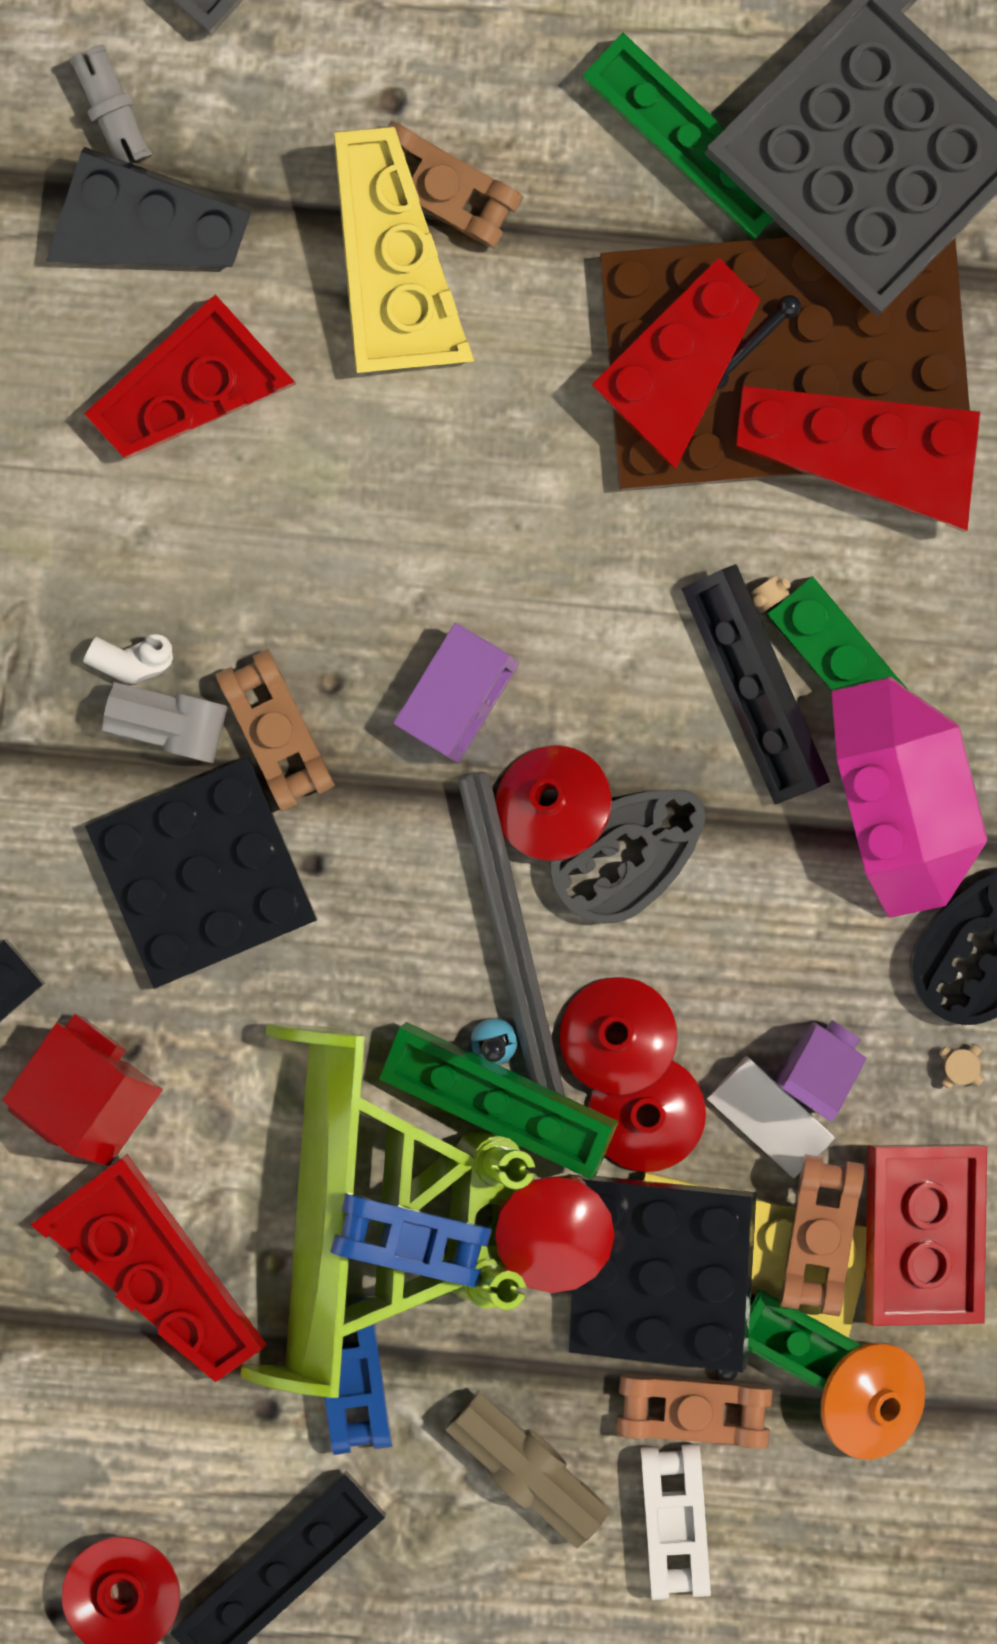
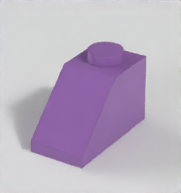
M833 1020L830 1021L826 1029L813 1021L773 1079L786 1092L832 1122L840 1111L867 1059L855 1050L861 1039Z

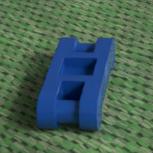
M345 1193L341 1211L346 1213L341 1235H334L331 1253L456 1284L477 1287L481 1269L476 1268L481 1246L488 1247L491 1228ZM370 1219L384 1222L379 1245L364 1241ZM448 1238L458 1240L453 1261L442 1260Z
M371 1295L353 1298V1304L371 1297ZM376 1323L357 1331L359 1344L342 1346L339 1398L325 1397L333 1455L352 1453L351 1447L373 1444L374 1449L392 1447L391 1427L387 1410ZM368 1406L369 1421L348 1423L346 1409Z

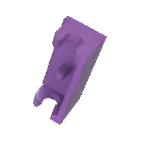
M455 622L393 724L459 764L520 663L506 652Z

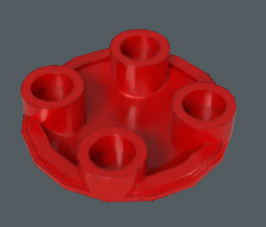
M571 1175L536 1179L524 1188L513 1192L511 1197L504 1200L499 1207L498 1222L495 1230L498 1255L507 1270L520 1275L527 1287L550 1293L574 1290L595 1278L610 1258L615 1237L611 1213L599 1194L589 1188L581 1178Z

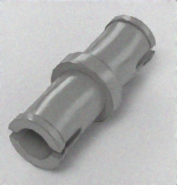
M99 45L87 49L88 56H83L82 53L69 59V62L74 67L92 107L87 113L92 123H99L113 157L136 165L134 160L143 162L150 158L152 152L148 149L130 109L135 103L130 93H123L107 57L105 46Z

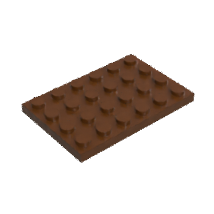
M793 237L600 253L609 366L718 258L761 299L737 349L778 310V302L782 297L793 295L801 303L799 314L794 318H786L729 374L726 386L715 391L676 470L613 409L619 491L812 475L735 448L741 388L743 386L970 411L956 238L878 318Z

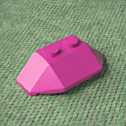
M891 676L833 689L831 693L837 762L865 873L888 918L946 906L988 841L960 725L922 698L905 689L901 683Z

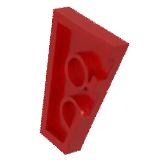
M720 258L592 383V388L674 470H676L761 301Z
M215 294L89 408L84 415L123 458L127 460L296 385V382Z

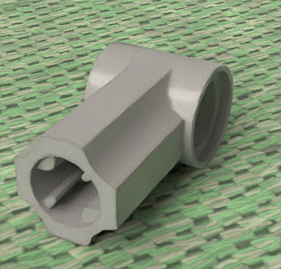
M114 682L104 711L102 731L134 741H144L163 746L162 751L214 763L228 706L176 693L175 697Z

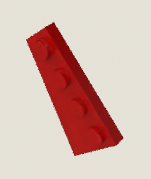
M743 386L741 388L735 448L797 471L815 475L834 482L843 488L869 495L893 504L900 509L916 515L926 516L945 523L946 526L966 532L968 531L981 412Z
M128 1154L30 1224L45 1238L50 1236L71 1255L68 1258L86 1273L91 1271L117 1294L114 1297L132 1312L136 1309L156 1326L158 1334L215 1383L265 1347L266 1342Z

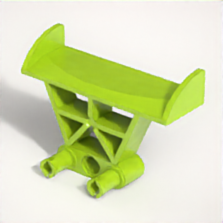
M266 1023L265 1036L309 1044L285 1365H241V1378L253 1384L271 1389L304 1395L339 1398L344 1336L451 1291L458 1297L482 1308L497 1307L503 1310H511L522 1303L526 1294L518 1292L517 1287L526 1288V1284L523 1278L516 1272L507 1270L499 1258L495 1230L498 1222L499 1207L504 1200L511 1197L513 1192L524 1188L532 1181L534 1173L525 1171V1168H535V1164L531 1156L524 1151H520L517 1144L509 1138L495 1135L485 1130H475L464 1135L455 1148L360 1098L365 1036L329 1026ZM359 1113L387 1127L381 1202L419 1211L452 1184L449 1218L475 1223V1217L480 1208L488 1204L491 1205L493 1220L489 1228L492 1231L488 1247L481 1246L476 1268L481 1269V1274L476 1288L422 1275L404 1283L405 1271L377 1265L375 1295L345 1308L349 1258L333 1254L330 1250L334 1235H341L346 1213L341 1211L345 1193H354ZM414 1142L442 1156L412 1180ZM370 1219V1220H369V1224H380V1228H379V1242H380V1238H381V1234H382L384 1222L375 1221V1220H371V1219ZM448 1238L447 1258L443 1255L442 1260L453 1261L458 1240Z

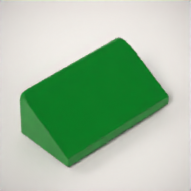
M760 1288L751 1301L748 1351L823 1392L825 1383L837 1363L849 1352L862 1346L800 1310L780 1307V1299Z

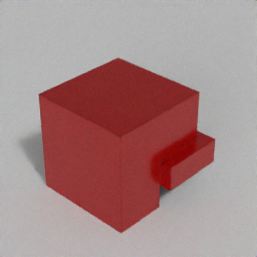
M74 1014L66 1026L56 1022L2 1101L9 1106L7 1111L49 1144L60 1146L72 1156L110 1166L163 1089L130 1063L120 1060L126 1051L125 1048L86 1018Z

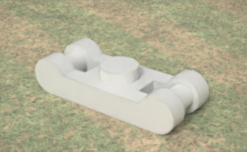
M699 1443L681 1445V1451L659 1452L658 1446L641 1447L651 1600L669 1599V1593L691 1591L693 1597L711 1596ZM662 1475H684V1491L662 1492ZM689 1554L690 1568L667 1569V1555Z

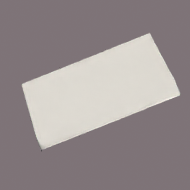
M747 1055L707 1097V1100L793 1179L801 1172L805 1154L819 1156L836 1139L830 1131Z

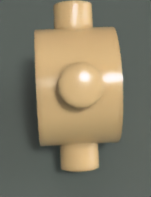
M776 575L749 594L756 610L758 609L761 614L790 595L787 589L790 588L791 583L786 577L780 579Z
M972 1044L969 1049L955 1048L951 1050L947 1046L943 1047L939 1055L944 1059L943 1071L946 1076L941 1083L948 1089H951L955 1083L959 1085L973 1083L978 1087L984 1080V1077L979 1074L981 1065L978 1055L982 1050L976 1044Z

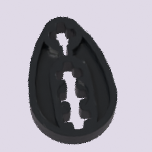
M997 870L974 880L955 894L947 905L942 907L932 917L917 938L911 952L909 971L916 995L932 1013L952 1023L976 1025L997 1018V948L992 955L983 952L978 957L976 966L982 970V974L978 980L967 978L963 982L960 991L967 998L962 1006L952 1003L947 1010L943 1009L940 1006L943 996L936 991L941 981L952 984L957 978L959 971L952 966L955 957L967 958L972 953L974 946L967 940L971 931L982 933L987 926L993 930L990 940L997 945Z

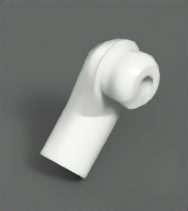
M150 634L145 637V641L123 650L96 636L89 646L83 662L125 684L136 685L166 671L173 660L172 644L163 635Z

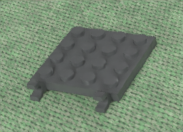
M852 0L729 124L705 151V155L877 318L997 196V101L904 14L917 0Z

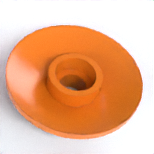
M878 1342L865 1344L852 1350L837 1363L825 1383L821 1398L822 1424L829 1440L835 1447L851 1457L871 1460L894 1452L909 1439L921 1419L925 1404V1383L917 1362L903 1349L888 1343ZM886 1400V1404L883 1410L880 1412L881 1405Z

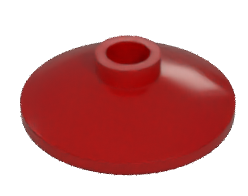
M552 745L532 750L510 766L499 784L495 803L503 835L514 848L533 859L560 861L579 855L598 840L610 818L612 792L604 771L589 755L572 747ZM547 789H556L558 791L556 802L550 806H541L539 803L541 794Z
M607 978L585 987L570 1002L561 1022L560 1047L567 1066L583 1084L604 1094L628 1095L650 1087L667 1071L677 1048V1025L668 1003L655 989L631 978ZM615 1023L625 1025L628 1030L627 1039L619 1045L610 1044L606 1039L607 1029Z
M672 1060L667 1071L657 1082L642 1091L628 1095H609L593 1090L589 1101V1108L619 1121L605 1155L620 1166L634 1171L654 1172L678 1164L696 1147L705 1126L706 1107L703 1093L691 1073L674 1060ZM644 1104H652L659 1110V1118L653 1125H642L636 1118L638 1109Z
M109 1537L85 1548L70 1565L62 1586V1607L65 1618L75 1635L85 1644H157L171 1629L180 1606V1585L170 1561L155 1546L133 1537ZM118 1582L129 1583L134 1590L133 1598L127 1601L117 1599L113 1594V1586Z

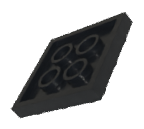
M250 757L85 826L154 989L318 920Z
M580 1176L579 1178L585 1181L589 1188L599 1194L610 1211L615 1237L610 1258L598 1275L579 1288L572 1290L569 1353L742 1373L747 1368L757 1192L595 1176L590 1180Z

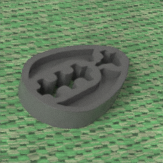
M652 790L624 796L612 801V809L607 826L591 847L572 858L551 861V878L561 901L576 915L596 923L622 922L639 914L662 895L680 874L692 855L706 820L705 808L701 800L694 793L686 790ZM674 799L678 805H684L689 802L693 806L695 811L688 817L692 825L689 830L683 832L681 828L674 826L669 830L665 828L657 835L652 834L656 828L663 824V820L669 815L665 807L669 801ZM623 834H626L632 840L640 836L645 840L647 845L640 851L644 859L641 864L635 866L629 860L619 864L616 869L620 878L613 883H610L605 877L598 879L592 885L596 892L592 899L586 900L581 894L573 898L568 895L566 889L572 884L568 874L576 868H579L584 874L591 872L596 867L593 856L597 852L602 851L608 857L615 855L621 849L617 839Z

